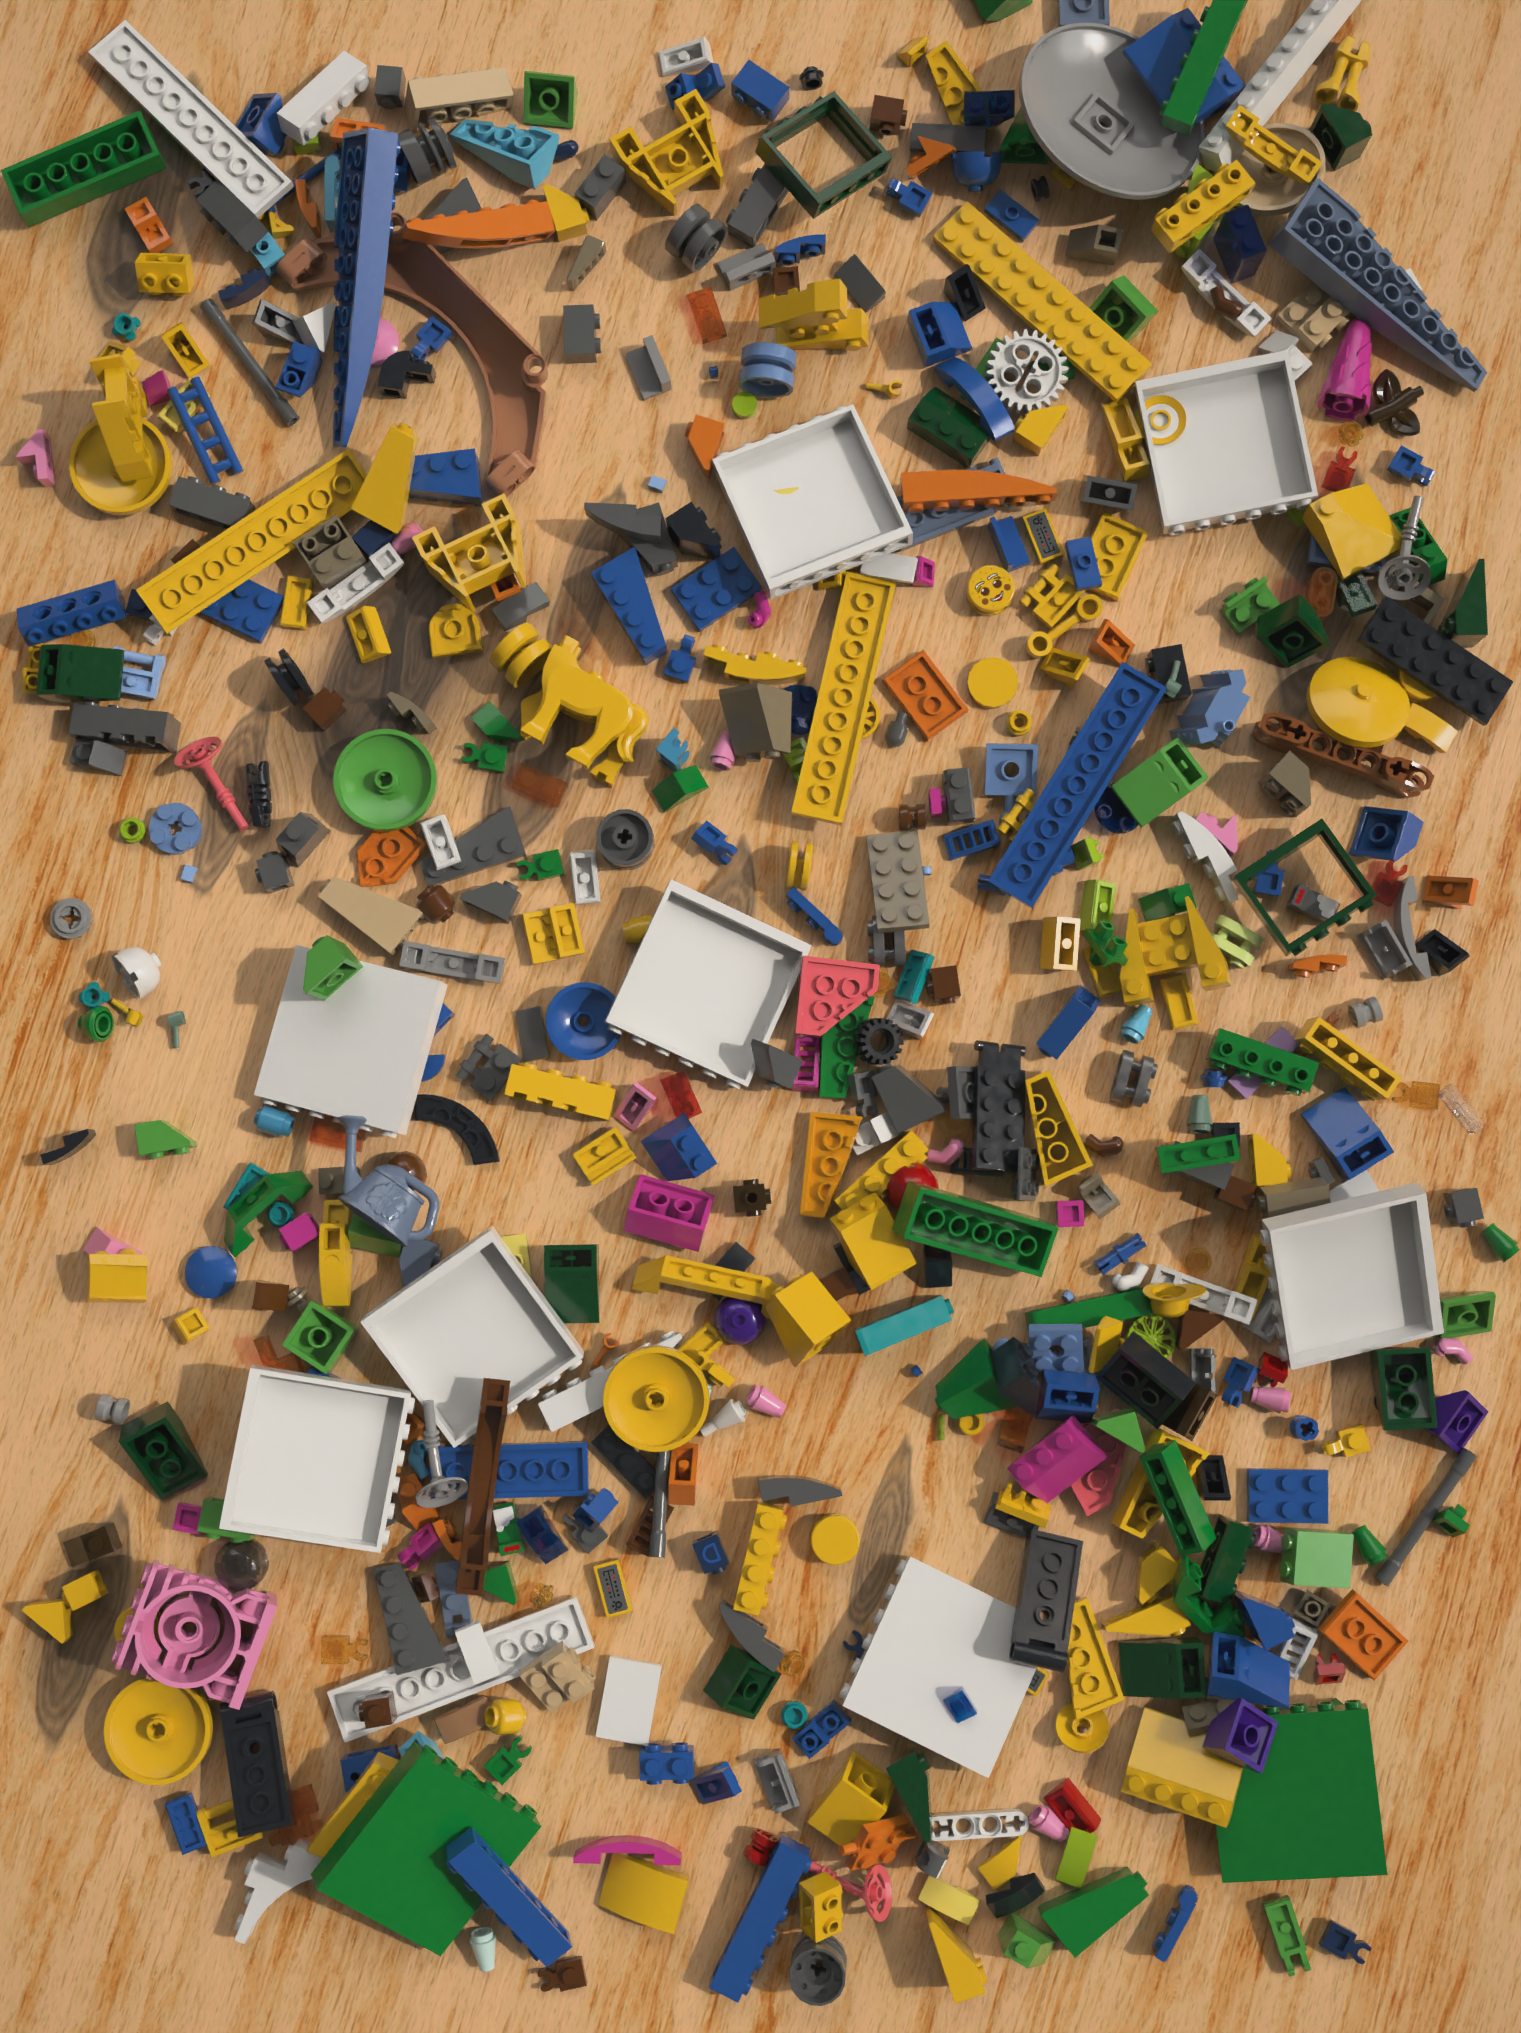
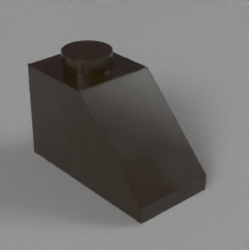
M114 1522L63 1542L72 1567L123 1547Z

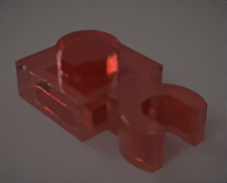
M1342 446L1336 453L1337 462H1330L1321 485L1322 488L1333 492L1349 488L1356 470L1349 466L1356 460L1357 451H1354L1350 458H1345L1343 456L1345 447Z
M1388 861L1385 866L1386 874L1380 871L1371 885L1377 894L1374 900L1387 907L1393 905L1403 883L1397 880L1398 877L1404 875L1407 871V865L1405 864L1400 868V871H1395L1393 869L1395 861Z

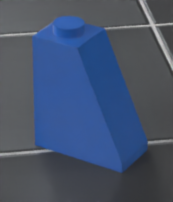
M1079 985L1038 1039L1036 1044L1039 1046V1050L1045 1056L1054 1057L1057 1060L1094 1014L1100 999Z

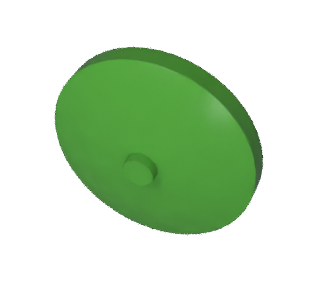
M393 729L369 731L351 741L340 754L333 775L335 795L345 813L357 824L381 832L400 830L418 821L430 808L435 798L438 784L436 766L425 746L413 736Z

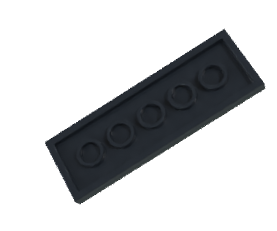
M1389 597L1383 598L1357 642L1482 726L1488 724L1513 684V681Z

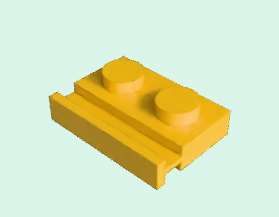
M617 1126L572 1154L592 1186H595L637 1158Z

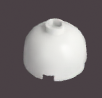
M128 947L111 956L117 973L121 972L124 978L122 980L135 998L141 999L157 987L160 982L158 967L161 966V962L155 953L149 954L140 947Z

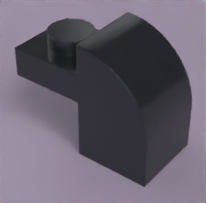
M399 351L390 355L382 364L378 388L381 395L406 399L410 380L435 383L436 372L433 365L428 361L418 359L413 362L410 351Z

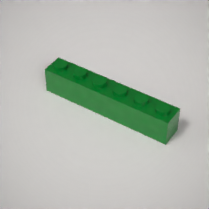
M1213 0L1210 7L1205 6L1200 18V22H1203L1200 31L1195 29L1189 44L1193 46L1190 54L1185 52L1179 67L1183 69L1180 77L1175 76L1169 91L1173 92L1170 100L1165 99L1159 112L1160 115H1163L1161 126L1189 136L1248 0Z

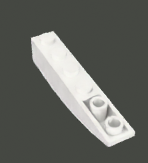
M674 1330L660 1336L661 1342L656 1345L674 1348L683 1335L681 1332L675 1334ZM648 1342V1343H646V1344H644V1345H642V1346H640V1347H638V1348H642V1347H646V1346H652V1345H651L650 1342ZM626 1354L612 1360L614 1365L607 1369H604L602 1365L590 1371L591 1377L583 1381L578 1377L566 1383L567 1389L559 1393L554 1389L542 1395L543 1401L539 1402L538 1405L551 1432L603 1407V1392L608 1375L615 1364Z

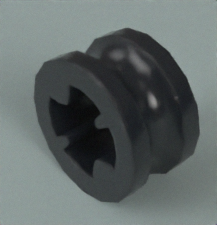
M1041 176L1039 180L1031 179L1030 186L1034 200L1038 202L1042 197L1048 199L1050 193L1045 176Z

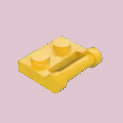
M233 1799L209 1809L204 1807L197 1810V1818L212 1858L259 1840L264 1836L262 1832L238 1837L235 1818L212 1826L211 1819L234 1810Z

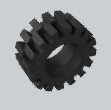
M871 1018L863 1021V1025L856 1028L859 1032L853 1035V1038L857 1039V1042H853V1047L858 1048L855 1051L856 1055H861L860 1059L862 1061L875 1065L889 1064L891 1060H896L898 1058L896 1054L902 1052L899 1045H904V1040H899V1037L903 1036L902 1031H897L899 1026L892 1024V1020L885 1018ZM877 1031L883 1033L886 1038V1045L879 1052L875 1051L870 1044L872 1034Z

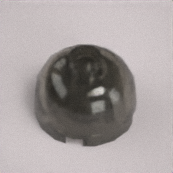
M255 1539L225 1543L218 1551L214 1562V1571L218 1581L225 1588L233 1591H241L246 1588L251 1589L260 1584L269 1568V1560L267 1559L264 1546Z

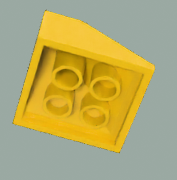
M1368 483L1330 493L1310 503L1302 517L1342 580L1401 549V533Z

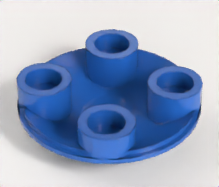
M216 1246L200 1248L189 1257L186 1263L185 1279L187 1285L198 1296L204 1298L220 1297L232 1289L236 1283V1263L226 1249Z

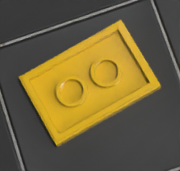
M1102 512L1091 536L1102 586L1089 590L1118 602L1149 531Z

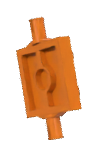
M905 1814L863 1824L859 1834L853 1841L839 1845L837 1848L838 1854L841 1857L848 1855L845 1863L850 1871L861 1868L867 1869L880 1863L886 1864L896 1857V1852L904 1840L915 1838L916 1831L913 1827H909L911 1822Z

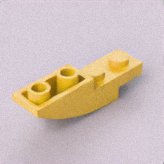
M706 645L703 653L704 661L725 668V679L740 683L780 685L803 680L806 677L807 668L803 667L801 662L789 659L787 662L779 659L777 654L765 651L764 654L758 652L755 661H752L750 656L743 653H737V655L728 653L726 648L719 645H713V647Z
M324 1200L323 1223H320L319 1270L324 1307L350 1306L353 1255L350 1253L348 1231L351 1225L352 1211L339 1200Z

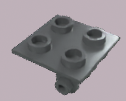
M1019 1147L1018 1177H1012V1180H1018V1182H1012L1011 1192L1016 1201H1035V1196L1039 1193L1036 1170L1039 1169L1040 1158L1037 1154V1149Z

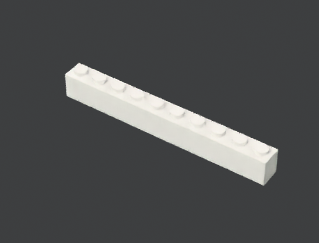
M1362 0L1312 1L1199 145V151L1202 154L1201 157L1205 168L1216 172L1223 164L1227 163L1230 165L1238 159L1245 150L1225 129L1226 124L1238 106L1241 105L1260 118L1258 124L1263 127Z

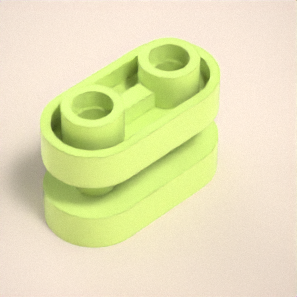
M1219 915L1214 925L1220 931L1217 935L1211 933L1222 954L1230 959L1229 963L1239 969H1243V967L1249 968L1255 959L1249 953L1251 948L1260 950L1265 939L1238 922ZM1230 935L1242 942V945L1238 947L1226 939Z

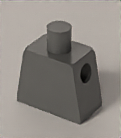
M300 812L277 837L276 843L279 851L300 867L331 830L312 814Z

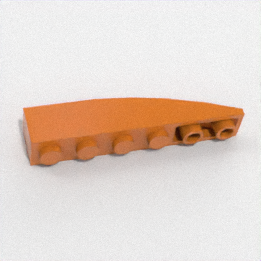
M530 200L523 205L515 206L514 203H509L501 206L499 209L484 207L473 213H468V211L464 210L447 217L444 214H438L422 221L420 218H413L406 222L400 231V236L404 239L432 245L482 249L549 240L556 229L548 202Z
M951 469L902 472L900 478L902 510H908L910 513H919L924 509L934 508V511H946L949 507L969 510L980 505H985V508H996L1000 504H1010L1012 507H1019L1029 502H1035L1036 505H1047L1054 501L1057 495V488L1008 474L980 470Z

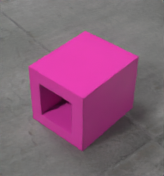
M304 1213L279 1229L282 1234L279 1236L282 1244L287 1250L291 1249L292 1252L299 1251L319 1238V1226L311 1213Z

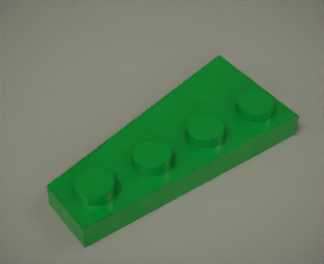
M874 996L867 998L821 1036L818 1097L846 1098L849 1087L848 1075L853 1074L857 1057L855 1051L858 1050L857 1047H853V1042H857L853 1035L859 1032L856 1028L862 1026V1022L869 1019L871 1006L875 999Z

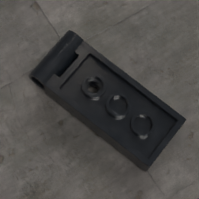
M1034 1529L1027 1533L1010 1642L1012 1643L1009 1653L1010 1661L1061 1673L1064 1672L1068 1658L1067 1653L1083 1541ZM1040 1612L1045 1614L1046 1620L1040 1618Z
M270 1691L244 1697L239 1710L229 1707L227 1702L220 1703L219 1711L238 1837L296 1825L280 1714L275 1692ZM257 1743L259 1751L255 1754L252 1748Z

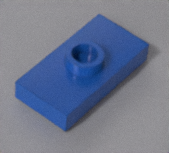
M1001 189L984 209L987 215L1022 242L1039 224L1038 218Z
M1091 537L1066 541L1064 545L1076 592L1100 588L1102 581Z
M192 1792L167 1801L165 1807L182 1855L207 1846L197 1818L198 1808Z

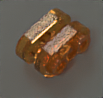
M1328 567L1318 568L1307 580L1304 590V598L1316 609L1321 623L1333 611L1338 582L1337 574Z

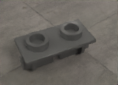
M1190 1348V1378L1197 1384L1215 1393L1213 1373H1215V1357H1217V1354H1214L1213 1348Z

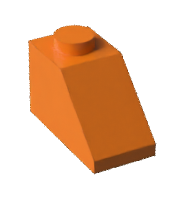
M695 415L694 421H689L685 436L688 437L689 448L704 476L710 478L713 470L712 459L718 455L725 434V423Z
M685 1443L678 1448L672 1449L668 1504L695 1506L699 1444Z

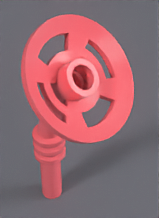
M206 737L186 746L174 759L176 767L185 769L197 766L201 768L215 790V797L219 799L218 802L222 808L228 811L240 831L246 830L249 825L237 808L235 798H233L230 790L224 787L210 764L211 758L222 747L220 738Z
M812 1860L809 1872L818 1875L826 1871L830 1876L838 1880L843 1891L865 1901L868 1913L874 1921L882 1922L888 1917L892 1904V1886L889 1874L884 1866L880 1864L871 1866L866 1876L865 1885L862 1887L837 1876L835 1871L832 1873V1869H826V1865L821 1866ZM882 1901L881 1909L878 1912L876 1907L879 1905V1902Z

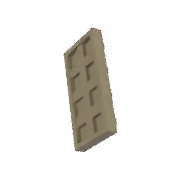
M918 830L867 835L866 840L877 933L929 928Z

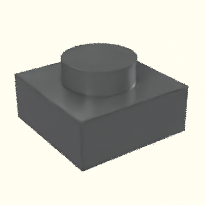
M1316 1158L1308 1162L1310 1167L1308 1173L1311 1179L1322 1177L1327 1184L1335 1181L1323 1158Z

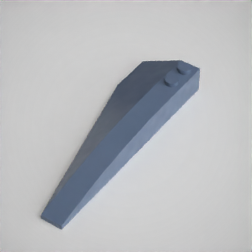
M1317 177L1280 225L1268 245L1342 306L1384 337L1425 364L1475 392L1487 371L1467 347L1462 348L1458 343V335L1452 328L1448 330L1440 320L1442 316L1437 309L1432 310L1425 302L1427 297L1403 267L1394 264L1390 251L1386 247L1384 249L1381 248L1374 239L1376 234L1370 227L1368 229L1364 227L1359 220L1361 215L1356 209Z

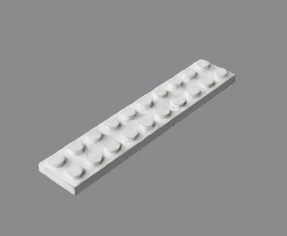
M126 20L88 51L91 58L216 180L225 185L257 218L294 187L292 181Z
M572 1597L485 1630L484 1634L497 1665L499 1675L474 1685L460 1645L456 1641L443 1646L444 1652L447 1653L450 1659L448 1662L401 1675L396 1674L395 1665L328 1690L327 1694L344 1742H349L391 1726L365 1728V1722L360 1721L359 1705H362V1701L367 1695L393 1691L397 1719L393 1724L519 1677V1670L561 1641L568 1648L573 1647L577 1654L595 1648L578 1597Z

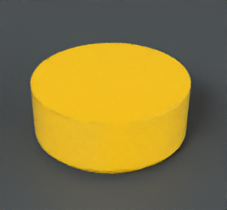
M982 1414L958 1418V1427L966 1435H976L984 1427V1418Z

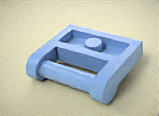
M114 646V647H113V649H121V650H124L123 647H119V646ZM124 650L125 661L151 665L153 668L152 672L123 666L121 694L156 700L162 672L166 666V656L160 654L152 656Z

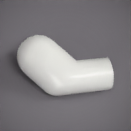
M1137 1262L1131 1274L1125 1276L1117 1274L1113 1277V1287L1122 1292L1139 1287L1149 1267Z

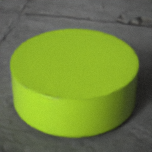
M740 392L732 400V410L741 419L751 418L757 411V400L750 392Z

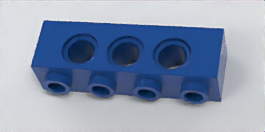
M115 579L17 608L18 629L28 647L126 618L125 599Z

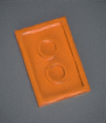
M924 650L882 679L884 685L905 713L908 714V717L927 742L969 711Z
M1353 1589L1318 1627V1630L1373 1681L1408 1643V1640Z

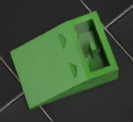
M1177 737L1114 783L1111 789L1140 828H1142L1200 786L1209 777L1180 738Z

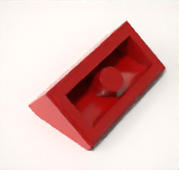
M1069 1778L1062 1781L1043 1798L1065 1827L1069 1829V1832L1071 1827L1088 1833L1097 1830L1101 1822L1100 1816Z

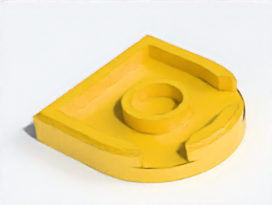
M454 603L442 606L434 614L429 622V637L433 659L483 652L480 624L476 615L471 610L461 604Z

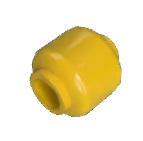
M496 1699L485 1711V1724L496 1735L516 1734L526 1721V1711L516 1699Z

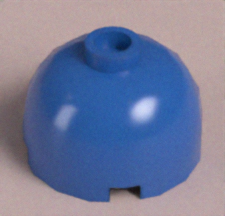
M981 151L951 154L953 176L959 184L968 186L969 192H982L983 186L994 183L1000 174L1001 153L992 152L991 156H987L986 153Z

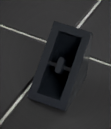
M968 264L946 277L943 292L951 303H955L963 321L966 322L986 309Z
M1436 929L1432 930L1415 944L1420 953L1427 952L1429 964L1439 976L1451 972L1470 957L1467 951Z
M923 1244L926 1288L952 1286L951 1252Z
M1208 1455L1196 1468L1197 1493L1200 1499L1204 1501H1230L1231 1499L1223 1455Z

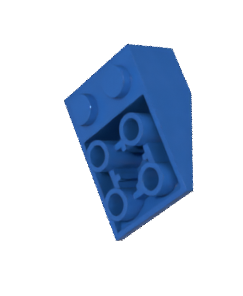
M1346 1087L1341 1088L1301 1113V1116L1342 1180L1354 1178L1394 1153L1381 1130Z
M1213 1632L1209 1650L1207 1695L1232 1700L1243 1698L1250 1703L1289 1709L1290 1662L1241 1636Z

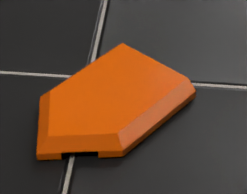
M409 827L389 832L373 830L356 850L359 886L396 884L428 846L427 842Z

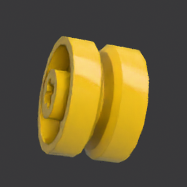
M524 623L511 631L497 645L489 659L490 663L499 672L506 671L505 678L514 688L525 685L542 671L553 647L546 639L538 640L539 632L530 623Z

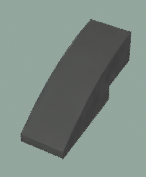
M584 502L586 516L610 531L644 542L661 543V516L637 515V508L634 504Z
M774 1475L758 1478L762 1501L788 1496L790 1507L842 1496L840 1487L810 1477Z
M722 1599L719 1603V1609L736 1639L757 1661L775 1672L785 1655V1649L764 1637L767 1632L765 1624L745 1612L733 1610V1605Z

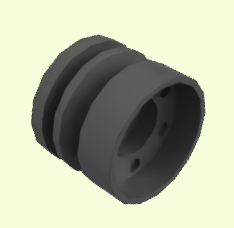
M433 116L427 119L429 132L422 122L418 123L420 136L417 138L409 128L398 133L400 152L403 151L411 166V175L418 186L433 179L431 166L435 165L441 174L446 172L442 163L443 160H445L450 170L457 167L451 143L445 131L437 124Z
M805 1935L794 1947L791 1957L789 1982L795 1995L809 2005L823 2006L832 2003L841 1995L845 1986L847 1955L843 1945L837 1938L830 1936L815 1943L809 1936ZM817 1961H822L820 1967L815 1966Z

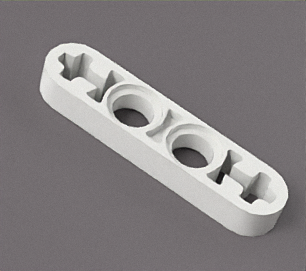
M1017 1808L932 1814V1826H934V1821H939L941 1826H947V1820L951 1819L953 1833H949L948 1827L940 1828L939 1833L936 1834L933 1830V1841L1020 1836L1029 1827L1026 1814ZM1000 1816H1004L1005 1822L1013 1821L1014 1816H1019L1023 1823H1019V1828H1014L1011 1823L1005 1824L1006 1830H1002ZM986 1817H993L997 1820V1826L994 1830L987 1831L982 1827V1822ZM962 1818L969 1820L971 1823L970 1829L964 1833L956 1829L957 1821Z

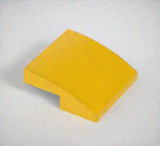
M574 903L549 907L547 910L521 915L532 965L585 953Z

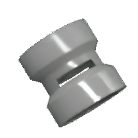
M1374 996L1365 999L1364 1003L1355 1002L1348 1005L1349 1017L1356 1029L1365 1026L1369 1021L1376 1023L1383 1020L1381 1006Z
M102 1394L96 1406L95 1418L101 1421L109 1419L114 1424L123 1425L129 1413L130 1400L125 1398L113 1399L112 1395Z

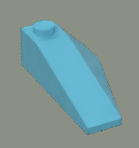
M464 119L450 133L452 140L514 182L532 189H536L549 175L560 139L559 134L540 127L530 126L529 130L517 129L515 124H508L507 128L495 127L493 122Z

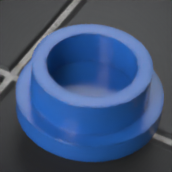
M1207 1069L1206 1074L1201 1075V1080H1203V1086L1223 1087L1225 1086L1224 1081L1227 1080V1075L1222 1074L1220 1069Z

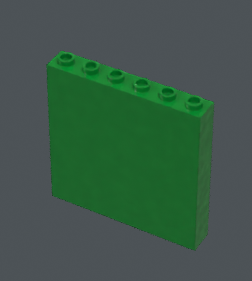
M1360 1700L1344 1701L1345 1704L1334 1705L1331 1701L1318 1702L1317 1706L1306 1707L1305 1703L1290 1704L1289 1709L1264 1705L1263 1709H1259L1277 1721L1278 1726L1262 1774L1243 1767L1227 1828L1216 1825L1222 1883L1388 1875L1369 1713L1366 1703H1361Z
M413 1742L312 1871L311 1876L316 1889L441 1956L482 1904L479 1894L475 1890L471 1892L465 1886L463 1877L458 1872L454 1874L447 1866L446 1846L472 1826L510 1867L541 1828V1825L536 1817L537 1812L530 1805L524 1804L522 1806L508 1792L502 1794L491 1782L486 1780L483 1783L478 1780V1777L471 1770L465 1769L463 1771L458 1768V1765L449 1757L443 1759L430 1746L424 1745L423 1747Z

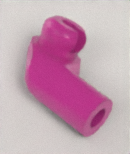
M765 591L753 594L757 608L752 615H749L748 623L754 628L764 626L771 615V608Z

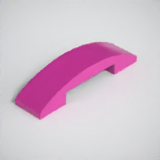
M621 1835L602 1838L582 1846L575 1851L573 1863L600 1864L602 1853L654 1854V1865H681L682 1852L656 1839Z

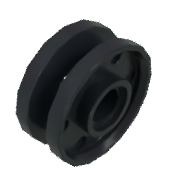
M283 648L278 651L282 661L280 665H277L270 657L265 659L264 662L280 689L290 702L296 706L300 703L296 693L297 690L300 689L308 697L313 695L314 692L297 664Z

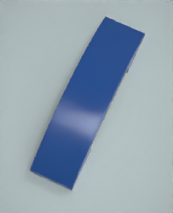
M953 357L935 366L934 371L949 388L954 385L981 417L980 426L994 442L1014 432V424L1002 401L989 383L972 366L957 357Z

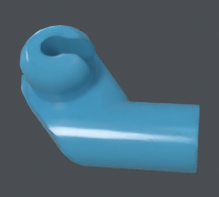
M424 1440L414 1441L408 1455V1463L420 1480L430 1474L429 1468L424 1463L428 1450L424 1445Z

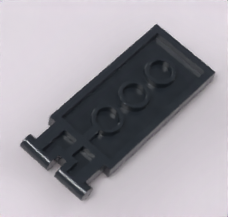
M976 1040L974 1049L979 1051V1063L974 1066L972 1169L1018 1174L1019 1147H1024L1025 1070H1021V1056L1025 1055L1026 1049L1025 1046L1002 1044L1001 1052H999L998 1043Z

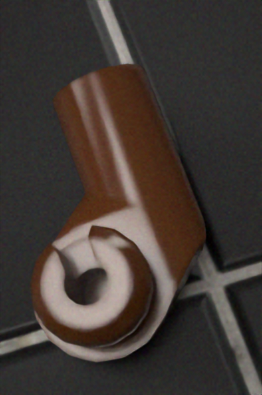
M1217 286L1210 290L1214 307L1218 314L1228 318H1235L1241 315L1243 311L1242 305L1225 298L1222 286Z
M1090 1133L1083 1144L1099 1156L1107 1157L1119 1154L1122 1151L1124 1142L1118 1136L1102 1142Z

